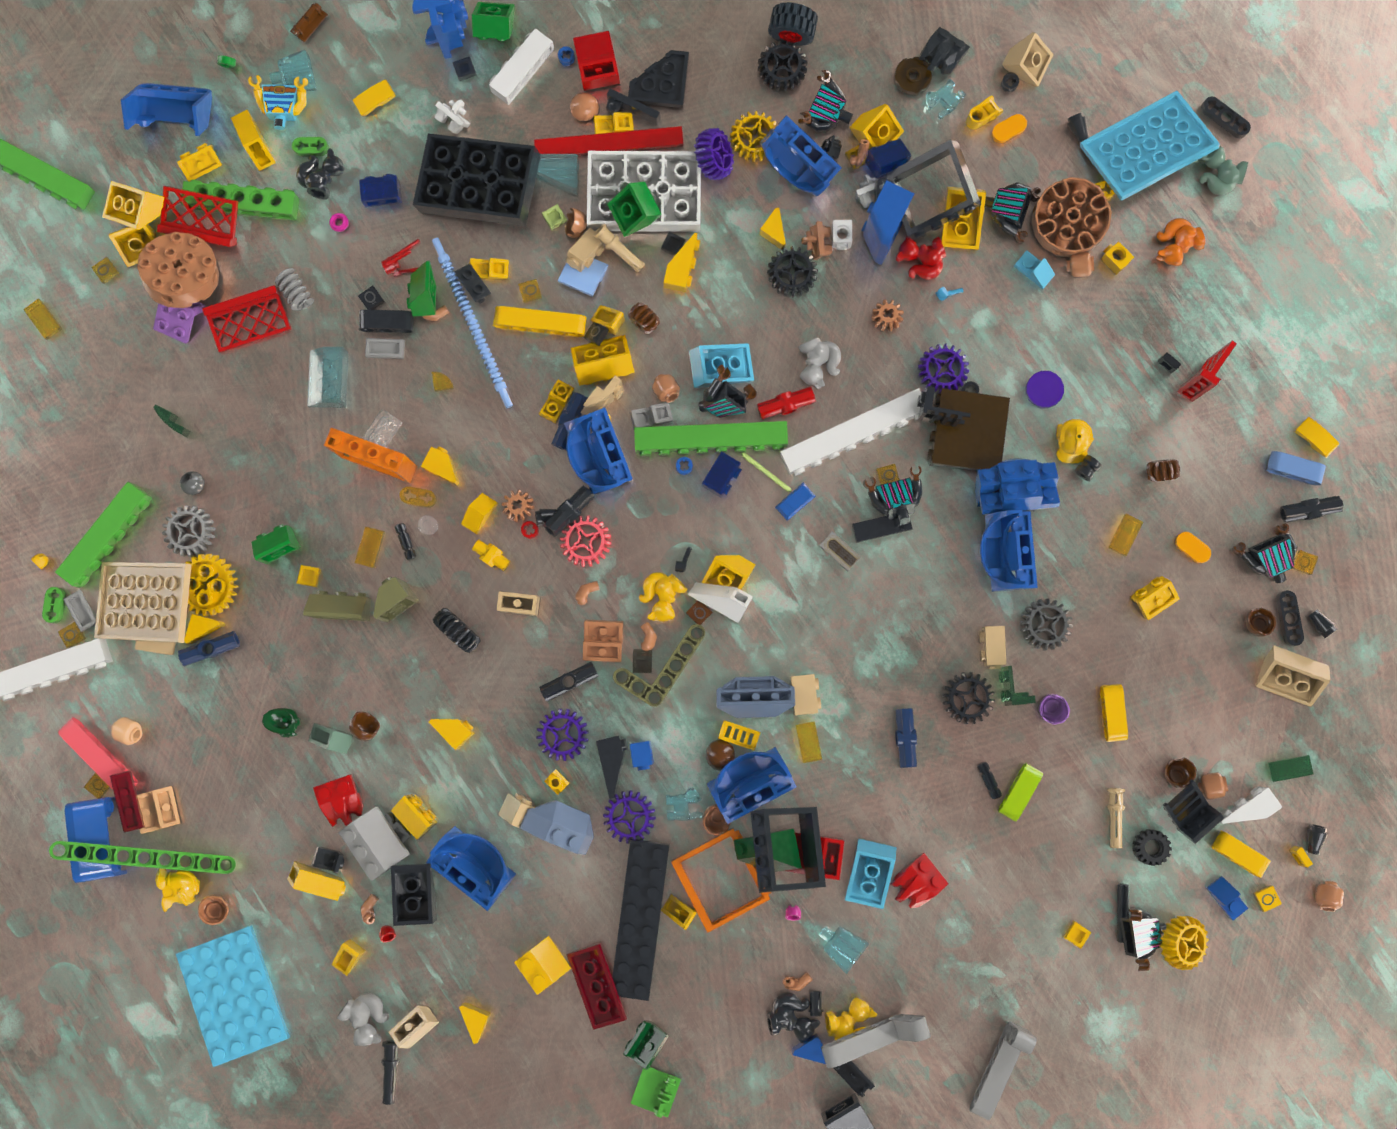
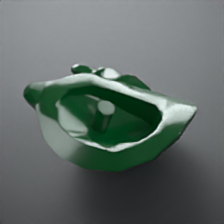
M277 708L265 713L262 723L269 731L279 734L281 737L289 738L298 735L295 731L300 726L301 719L291 709Z

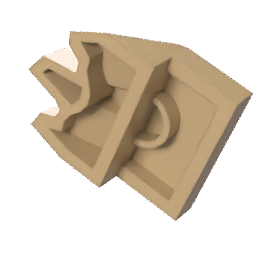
M615 375L604 390L597 386L583 406L585 407L581 413L587 415L611 404L615 399L618 400L624 392L622 380Z

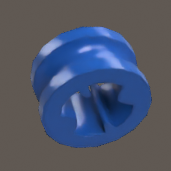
M567 46L562 47L558 51L559 62L563 66H570L575 61L573 49ZM563 54H569L570 58H564Z
M681 457L676 462V469L681 475H687L691 473L693 463L690 458ZM685 461H686V462H688V468H689V469H688V470H685V468H684V471H683V470L680 469V468H681L680 463H681V462H684V463H685Z

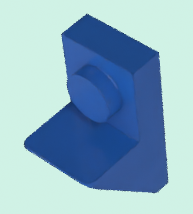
M1219 877L1206 888L1231 920H1235L1248 909L1239 897L1241 894L1224 877Z

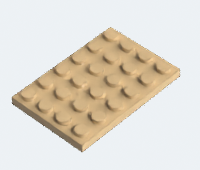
M102 562L94 638L184 643L192 564Z

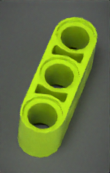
M1025 763L999 806L998 812L1016 822L1041 781L1043 772Z

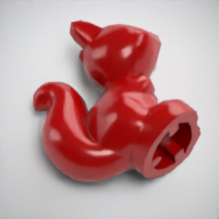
M939 236L933 239L931 245L922 244L920 247L913 239L906 237L899 246L896 261H912L918 258L922 264L913 265L908 271L909 277L914 279L918 275L922 279L931 280L940 275L943 269L942 259L946 257V252Z

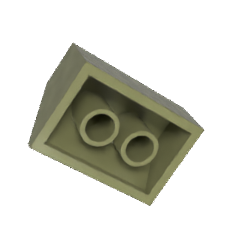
M388 577L382 582V586L378 588L373 616L375 619L388 623L419 600L405 581L397 577Z
M316 591V594H309L303 615L320 619L370 621L371 598L366 597V593H354V596H347V592H335V595H328V591Z

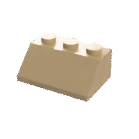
M1274 645L1264 659L1256 687L1312 707L1330 682L1329 665Z

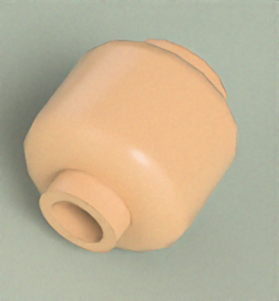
M127 717L118 719L111 727L113 739L125 745L136 743L142 736L140 723Z

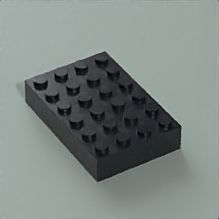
M428 133L413 206L420 213L526 226L541 154L532 145Z

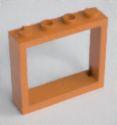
M334 428L330 429L324 444L326 448L342 459L410 484L417 469V465L405 454Z
M734 828L671 860L707 933L770 900L769 894L771 892L761 893L757 898L711 921L681 862L730 836L733 840L743 838L740 831H735ZM745 863L758 887L756 866Z

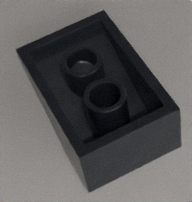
M621 735L596 741L609 799L615 798L626 755L625 750H628L626 739H622Z
M431 863L391 866L393 926L433 924L437 920Z

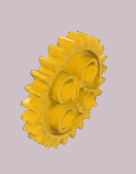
M199 554L198 557H191L192 562H185L186 564H192L188 596L189 611H195L196 615L203 614V616L223 613V608L228 609V603L234 602L231 596L237 595L233 588H238V585L234 584V581L238 580V578L232 577L236 571L229 570L231 564H225L226 559H219V555ZM207 567H208L209 570H210L209 575H207V573H206ZM194 580L196 581V587H195V588H194V586H193V581H194ZM219 582L222 584L221 590L218 587ZM206 594L208 595V602L205 600Z

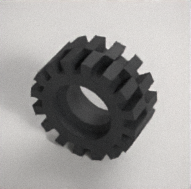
M1146 829V831L1139 832L1140 835L1135 836L1136 841H1133L1134 847L1132 849L1136 853L1134 854L1135 857L1139 858L1140 862L1151 866L1162 865V862H1166V858L1170 857L1169 851H1172V847L1169 844L1171 842L1167 840L1168 837L1162 832ZM1149 840H1155L1159 845V850L1155 855H1149L1145 850V845Z

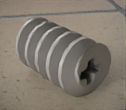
M288 268L276 277L275 284L279 286V290L287 298V303L291 304L292 310H303L312 305L314 299H308L311 294L305 292L306 286H301L302 280H297L299 275L293 274L295 269Z

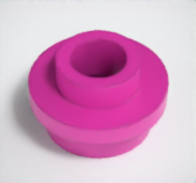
M336 213L332 215L329 223L334 231L342 232L347 229L349 221L344 214ZM338 221H342L340 226L337 225Z

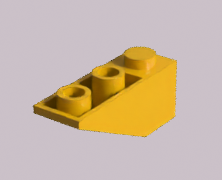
M697 233L691 236L667 264L663 282L664 288L686 292L687 287H691L693 276H690V271L695 269L696 258H694V253L699 251L700 240H697Z

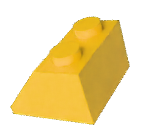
M547 936L514 962L537 995L571 969V966L550 936Z

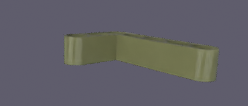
M694 624L688 629L652 686L625 668H619L614 672V682L650 706L657 707L661 705L705 637L704 627ZM699 628L702 631V636L700 638H693L691 635L693 629ZM684 644H688L692 648L691 653L688 655L681 653V647ZM674 660H678L681 663V668L678 671H673L670 668V664ZM624 671L627 673V680L625 682L617 680L619 672ZM664 676L670 678L671 683L668 687L660 685V679ZM636 682H641L644 686L643 691L640 693H636L633 690V685ZM651 693L659 694L660 700L658 703L653 704L650 702L649 696Z

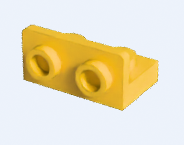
M204 143L196 147L197 152L190 154L188 151L179 156L181 160L177 161L188 182L222 166L212 144L207 146Z
M1163 576L1154 578L1151 583L1138 589L1135 594L1130 596L1132 601L1138 604L1144 618L1150 620L1180 599L1172 582Z

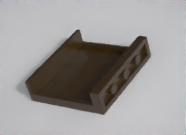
M944 388L941 389L940 394L936 393L934 405H937L938 408L971 413L970 418L962 417V420H965L964 425L958 424L956 427L952 426V422H946L945 425L941 424V420L933 422L935 423V428L930 433V442H933L932 449L928 450L927 455L930 466L941 465L978 471L980 469H990L1002 462L1010 398Z

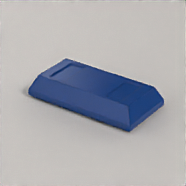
M803 482L776 505L775 508L788 521L816 496Z

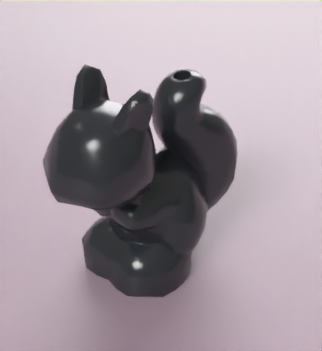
M331 148L327 151V157L324 159L321 169H318V158L315 155H310L308 157L309 161L302 163L296 172L298 183L302 187L307 188L308 194L318 199L326 200L329 198L330 192L326 185L332 182L330 176H340L345 170L342 160L334 155V151Z
M789 992L778 995L773 1002L772 1011L767 1013L770 1035H778L781 1029H786V1031L794 1030L797 1039L801 1043H805L814 1034L815 1028L820 1025V1021L816 1019L811 1020L808 1017L797 1018L794 1011L802 1012L807 1010L810 1005L809 1000L804 997L801 1001L795 994Z

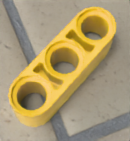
M1121 684L1100 686V699L1105 739L1107 742L1128 740L1123 687Z
M1222 830L1211 846L1213 850L1259 878L1262 877L1271 862L1265 856Z

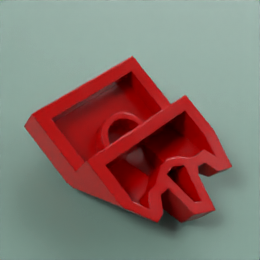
M352 774L313 787L318 805L332 827L337 825L338 819H341L344 825L348 826L352 823L351 814L362 815L364 805L360 793L357 792Z
M922 853L896 874L890 885L900 888L895 900L901 903L908 898L910 900L909 907L918 908L939 894L949 883L926 854Z

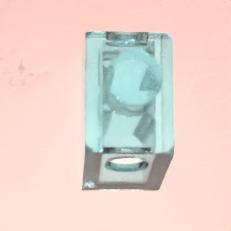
M306 50L279 59V71L269 73L272 84L295 85L294 79L299 77L301 85H303V78L308 80V85L304 87L306 91L317 90L311 60Z
M825 926L819 936L827 941L823 947L825 952L846 974L869 945L868 941L841 926L835 932Z

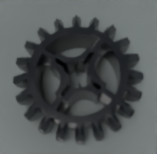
M779 40L778 45L772 42L771 48L766 46L765 52H761V58L758 59V72H761L759 77L764 79V84L770 83V89L776 86L777 92L780 90V87L786 92L787 87L793 90L794 84L799 86L800 80L805 79L804 74L807 73L806 66L808 62L804 60L806 55L801 53V47L795 49V43L789 46L788 40L785 44H782ZM770 60L773 61L774 65L772 71H770L768 68V63ZM793 61L796 62L798 67L795 73L791 67Z
M793 246L790 247V251L784 247L783 254L777 251V257H771L772 262L768 263L770 269L767 270V275L770 276L768 281L774 282L772 284L773 289L778 287V294L783 290L785 297H787L789 292L793 298L795 297V292L802 296V290L808 293V287H814L812 281L817 280V276H815L818 273V269L815 268L817 263L811 262L813 260L812 255L806 257L808 254L807 250L801 253L800 247H798L797 251H794ZM789 260L787 266L777 269L782 262ZM796 260L802 262L806 268L797 265ZM792 265H793V269L795 270V271H794L795 274H794V278H793V279H792V274H790V273H791V272H790V269H791V266H792ZM803 275H808L802 283L796 284V279L803 277ZM779 276L788 279L789 284L783 282Z
M442 608L435 614L433 623L453 643L466 653L476 649L481 642L480 638L460 618L447 608Z
M962 672L961 679L958 675L954 676L956 682L948 680L951 688L944 686V689L949 691V693L942 694V697H948V701H943L942 703L943 705L949 704L950 707L946 708L945 711H953L950 715L951 718L958 715L957 722H961L962 718H964V724H968L970 718L971 723L976 724V717L979 721H983L981 714L988 717L989 713L986 709L993 710V707L988 704L989 702H995V699L989 698V695H994L995 692H988L987 689L991 688L992 685H984L987 681L986 678L979 681L980 674L973 678V672H969L967 678L965 672ZM964 682L972 683L965 692L956 689ZM977 686L982 691L983 701L976 696ZM971 694L974 701L966 702L962 695ZM954 695L961 700L960 711L955 706ZM972 704L981 707L973 714H965Z

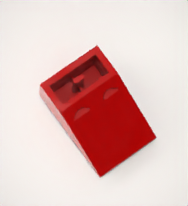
M609 31L574 37L573 41L584 91L620 84Z
M795 832L802 868L786 871L805 875L801 833ZM820 836L825 878L840 880L845 840Z

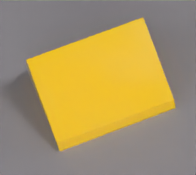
M149 224L140 230L128 226L109 234L111 241L127 268L138 264L139 254L146 244L157 238L154 229Z

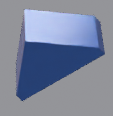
M817 1033L805 1043H799L792 1048L793 1056L826 1064L821 1050L823 1043Z

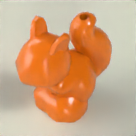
M1183 218L1173 219L1168 222L1164 233L1159 231L1156 237L1160 242H1167L1174 237L1175 244L1168 245L1164 250H1159L1156 260L1164 261L1168 265L1180 266L1183 261V253H1187L1189 248L1194 247L1198 251L1204 249L1206 243L1201 227H1193L1188 220Z

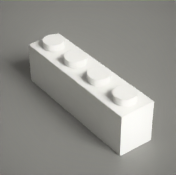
M536 28L532 33H528L524 43L514 50L510 60L505 61L500 72L491 78L489 82L491 92L509 105L554 51L553 41Z

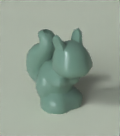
M1219 146L1217 150L1198 159L1199 163H1204L1210 168L1217 169L1218 176L1208 172L1203 173L1199 181L1202 184L1207 182L1208 188L1213 194L1222 196L1232 192L1237 184L1243 183L1248 162L1242 161L1235 165L1232 163V160H1225L1224 147Z

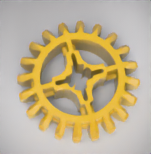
M757 110L754 112V115H751L748 111L747 117L742 114L740 116L741 120L736 119L735 125H732L731 130L733 132L730 133V138H732L731 145L734 146V152L739 151V157L745 155L746 161L749 157H752L753 162H755L756 158L763 161V156H765L763 148H755L760 145V141L766 136L761 131V128L764 127L769 132L772 128L776 127L777 123L776 121L771 122V116L765 118L764 112L760 116ZM758 131V137L754 138L752 142V136L756 135ZM740 136H743L749 142L748 146L741 141Z
M1191 916L1171 918L1170 923H1166V930H1162L1164 935L1160 938L1162 940L1160 947L1163 949L1161 954L1164 956V960L1172 967L1180 970H1192L1193 967H1198V962H1203L1202 957L1206 955V948H1209L1206 945L1207 941H1209L1206 937L1208 931L1204 929L1205 925Z

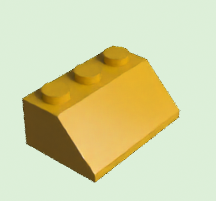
M111 181L102 217L140 230L160 216L164 197Z
M626 335L604 339L600 346L588 343L571 347L579 386L590 385L602 380L607 381L614 378L615 375L618 377L635 373Z

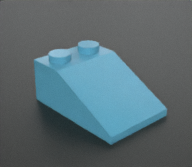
M749 343L701 345L689 351L694 388L710 387L713 380L719 376L717 368L720 365H723L725 369L728 367L731 373L730 378L722 382L727 381L729 384L754 381Z
M858 838L845 896L846 901L880 909L884 908L896 861L897 847Z

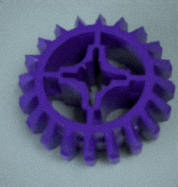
M719 128L705 129L695 138L696 144H694L696 151L694 153L696 154L698 167L701 168V173L710 180L724 179L733 170L734 155L732 154L733 148L730 146L731 141H728V136L724 135L723 130L720 131Z
M947 343L943 345V349L940 344L936 345V350L931 346L929 352L925 351L923 353L924 357L920 358L919 362L922 364L918 365V369L922 370L918 373V376L924 377L921 383L927 382V386L935 387V392L939 389V394L942 388L958 390V386L962 387L964 385L963 381L968 379L965 374L969 373V369L964 368L969 365V362H963L966 355H959L961 349H958L957 352L953 351L955 349L954 345L948 349ZM947 356L949 357V359L941 360L939 358L936 359L935 357ZM929 362L933 364L932 367L935 369L933 377L929 372ZM953 362L958 367V376L954 374L955 372L951 367ZM949 364L946 371L939 374L941 367ZM940 378H946L947 380H951L952 382L941 383L938 382V380Z
M558 709V715L552 710V718L546 714L544 717L547 722H539L544 728H537V731L542 732V735L536 736V739H543V742H540L538 746H546L542 752L546 753L549 750V758L556 754V761H559L560 755H562L563 761H567L568 754L571 759H574L573 752L575 751L577 755H580L581 752L578 748H586L585 745L581 744L582 741L588 742L589 740L588 738H583V734H589V731L582 730V728L587 726V723L580 725L579 722L583 720V717L580 716L576 720L577 712H573L569 716L570 709H566L565 714H563L562 709ZM561 718L568 719L561 728L551 725L555 720ZM573 723L578 730V740L570 734ZM566 729L565 734L568 738L560 740V735L556 731ZM548 730L555 735L553 746L550 745L547 738ZM565 741L574 745L567 751L557 750Z
M632 790L629 791V796H626L625 791H622V798L616 794V802L612 799L608 801L612 807L605 806L604 808L610 811L609 814H603L604 818H609L608 821L604 822V825H611L606 831H615L612 838H615L617 834L620 835L619 842H622L623 837H626L627 844L630 843V838L637 839L638 835L643 840L645 838L642 834L643 832L648 835L650 834L647 826L650 828L654 827V824L649 823V820L656 819L655 816H650V813L655 812V809H648L652 802L650 801L645 804L644 801L647 799V796L639 799L640 792H637L636 796L633 797ZM628 801L637 802L644 810L633 811ZM623 802V814L613 818L615 808ZM627 808L630 814H639L635 816V818H632L633 821L631 823L628 819L620 820L621 818H624V815H627ZM645 816L643 827L636 832L635 820ZM626 823L630 833L621 831L615 824Z

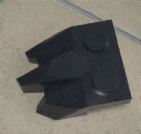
M939 27L924 46L919 60H927L929 62L927 70L934 71L939 68L942 75L951 74L960 60L966 55L970 46L950 34L949 31Z

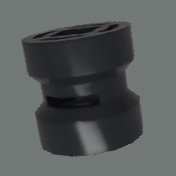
M1086 455L1083 463L1077 466L1075 472L1082 479L1090 482L1094 477L1093 474L1098 472L1102 465L1094 457Z

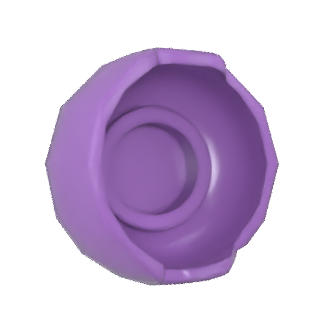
M1048 694L1039 703L1038 710L1041 717L1052 725L1064 723L1069 717L1070 708L1062 696Z

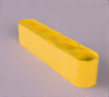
M496 306L493 326L500 329L584 337L587 317L579 314Z

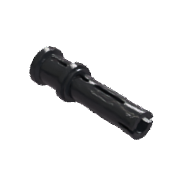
M393 1040L382 1042L384 1047V1058L381 1061L384 1066L382 1104L385 1105L395 1104L396 1066L399 1063V1059L397 1058L398 1046Z

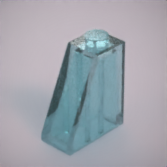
M541 154L536 179L574 197H578V154Z

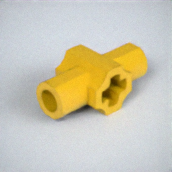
M479 539L472 547V550L480 555L479 559L492 568L496 566L504 571L510 564V560L502 556L504 552L491 543L487 545Z
M557 769L544 781L557 795L570 784Z

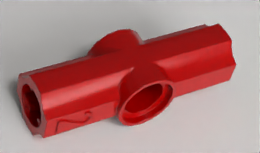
M810 386L792 393L791 391L781 393L773 399L758 403L757 408L761 420L779 414H790L798 408L816 403Z

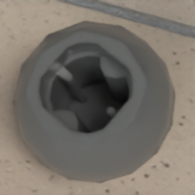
M194 471L185 473L179 482L183 492L188 495L200 493L205 485L202 475Z

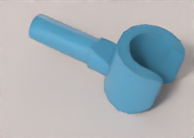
M945 287L938 289L936 295L939 300L943 301L949 296L963 293V288L947 291Z

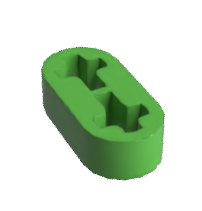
M299 137L292 142V149L301 157H309L310 155L324 156L327 154L329 145L322 137ZM303 143L305 147H302V150L300 151L298 147H300ZM319 143H322L324 147H321V149L318 150L317 147L319 146Z
M50 587L45 593L42 617L46 622L58 623L63 617L65 606L63 599L66 598V593L62 588ZM52 594H59V598L52 597ZM49 613H56V617L49 616Z

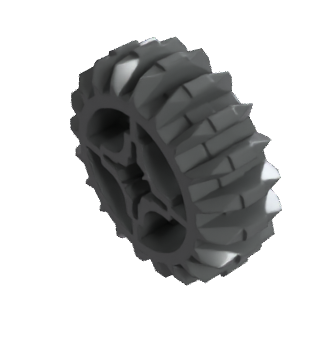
M1047 598L1045 602L1042 599H1039L1037 604L1032 602V609L1030 607L1025 608L1028 614L1023 613L1021 617L1026 619V621H1020V625H1025V628H1022L1020 631L1027 632V635L1023 637L1024 639L1031 638L1028 643L1029 645H1033L1036 642V649H1039L1042 645L1043 651H1046L1048 645L1051 650H1054L1055 644L1061 647V641H1068L1064 635L1070 636L1072 634L1067 630V628H1073V625L1067 622L1072 620V617L1066 618L1069 610L1062 611L1064 608L1063 604L1056 607L1057 600L1050 604V599ZM1040 609L1051 610L1056 615L1053 617H1048L1045 613H1042ZM1036 614V615H1037L1036 618H1037L1038 624H1037V626L1033 629V628H1032V619H1033V616ZM1053 620L1052 622H1050L1047 628L1039 629L1045 624L1046 621ZM1060 620V631L1056 635L1055 624ZM1045 632L1052 640H1043L1036 634Z

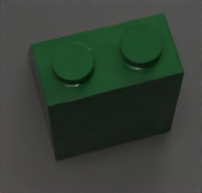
M794 828L771 832L775 872L802 868ZM753 836L733 840L737 860L756 866Z

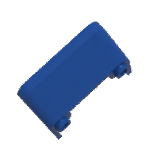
M144 83L136 86L121 99L125 130H129L134 124L147 127L155 120L189 123V127L195 131V136H200L209 127L212 105V91L210 89Z
M887 180L876 202H871L867 213H869L868 220L865 221L861 230L864 232L863 238L874 261L880 265L883 264L903 224L902 218L915 194Z
M115 797L67 803L64 812L68 842L110 845L107 817H110L114 811L112 801H115ZM82 846L77 847L74 851L75 856L83 858L86 855V849ZM104 848L96 851L97 859L104 860L107 857V851ZM70 861L72 877L75 883L127 874V870H121V865Z

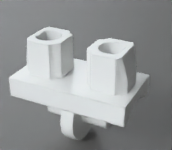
M451 100L449 105L452 108L446 103L442 104L438 101L435 105L438 110L434 116L438 121L445 123L448 117H450L452 121L448 129L456 134L463 127H469L471 123L459 115L461 113L464 116L467 112L463 109L464 102L462 100L457 102Z
M869 174L864 175V181L859 183L861 189L856 190L855 199L860 201L864 208L869 207L871 202L874 203L872 195H874V186L878 180L877 176L871 178ZM883 181V184H882V185H879V188H880V189L883 188V186H884V181Z

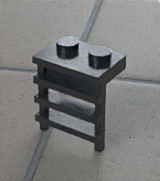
M927 386L925 391L921 392L917 401V407H920L919 421H922L923 418H929L930 423H933L935 420H941L942 425H945L946 422H952V426L956 427L958 424L964 425L965 420H962V417L970 418L971 413L933 407L935 387Z
M1191 779L1189 781L1190 784L1168 804L1166 802L1163 804V808L1173 820L1172 822L1176 825V829L1196 844L1221 822L1224 817L1219 811L1208 804L1195 781Z

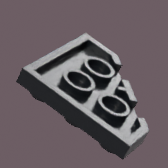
M676 50L667 52L662 59L654 62L639 77H635L630 81L628 97L642 104L683 108L689 52Z

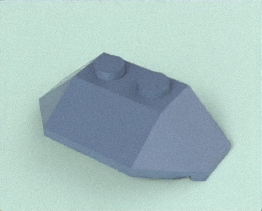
M775 676L736 677L723 687L717 689V708L736 718L777 717L795 706L794 686L788 685Z
M557 800L528 809L519 827L546 842L582 855H586L594 838L590 815Z

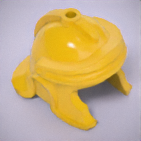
M1071 419L1063 425H1057L1056 439L1059 445L1056 452L1057 458L1064 463L1070 464L1083 462V459L1088 455L1087 450L1094 440L1092 429L1087 422L1080 419Z
M161 868L157 870L156 885L163 893L161 902L163 911L167 912L174 902L188 906L196 900V895L200 889V880L193 873L184 870L168 872L166 869Z

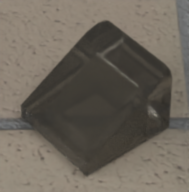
M633 650V673H652V650Z

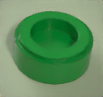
M223 55L217 56L216 63L219 66L230 69L236 67V60L234 58Z

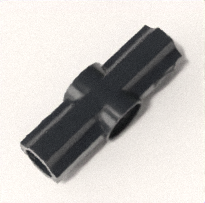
M584 485L581 486L543 525L545 530L550 535L556 537L593 500L594 495L592 491Z
M1340 496L1323 499L1313 498L1301 501V503L1281 506L1280 516L1284 523L1301 519L1311 520L1323 517V515L1343 512L1344 505Z
M591 661L573 671L564 673L562 676L539 688L545 701L548 702L599 676ZM568 676L574 679V684L571 687L564 685V680Z

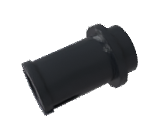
M809 991L810 1009H808V1012H810V1016H822V1012H824L822 1009V991Z

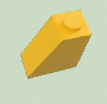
M245 110L231 117L243 147L258 170L261 171L275 164L276 162L249 111Z
M297 861L293 862L287 878L293 889L338 901L340 896H343L346 888L342 878Z

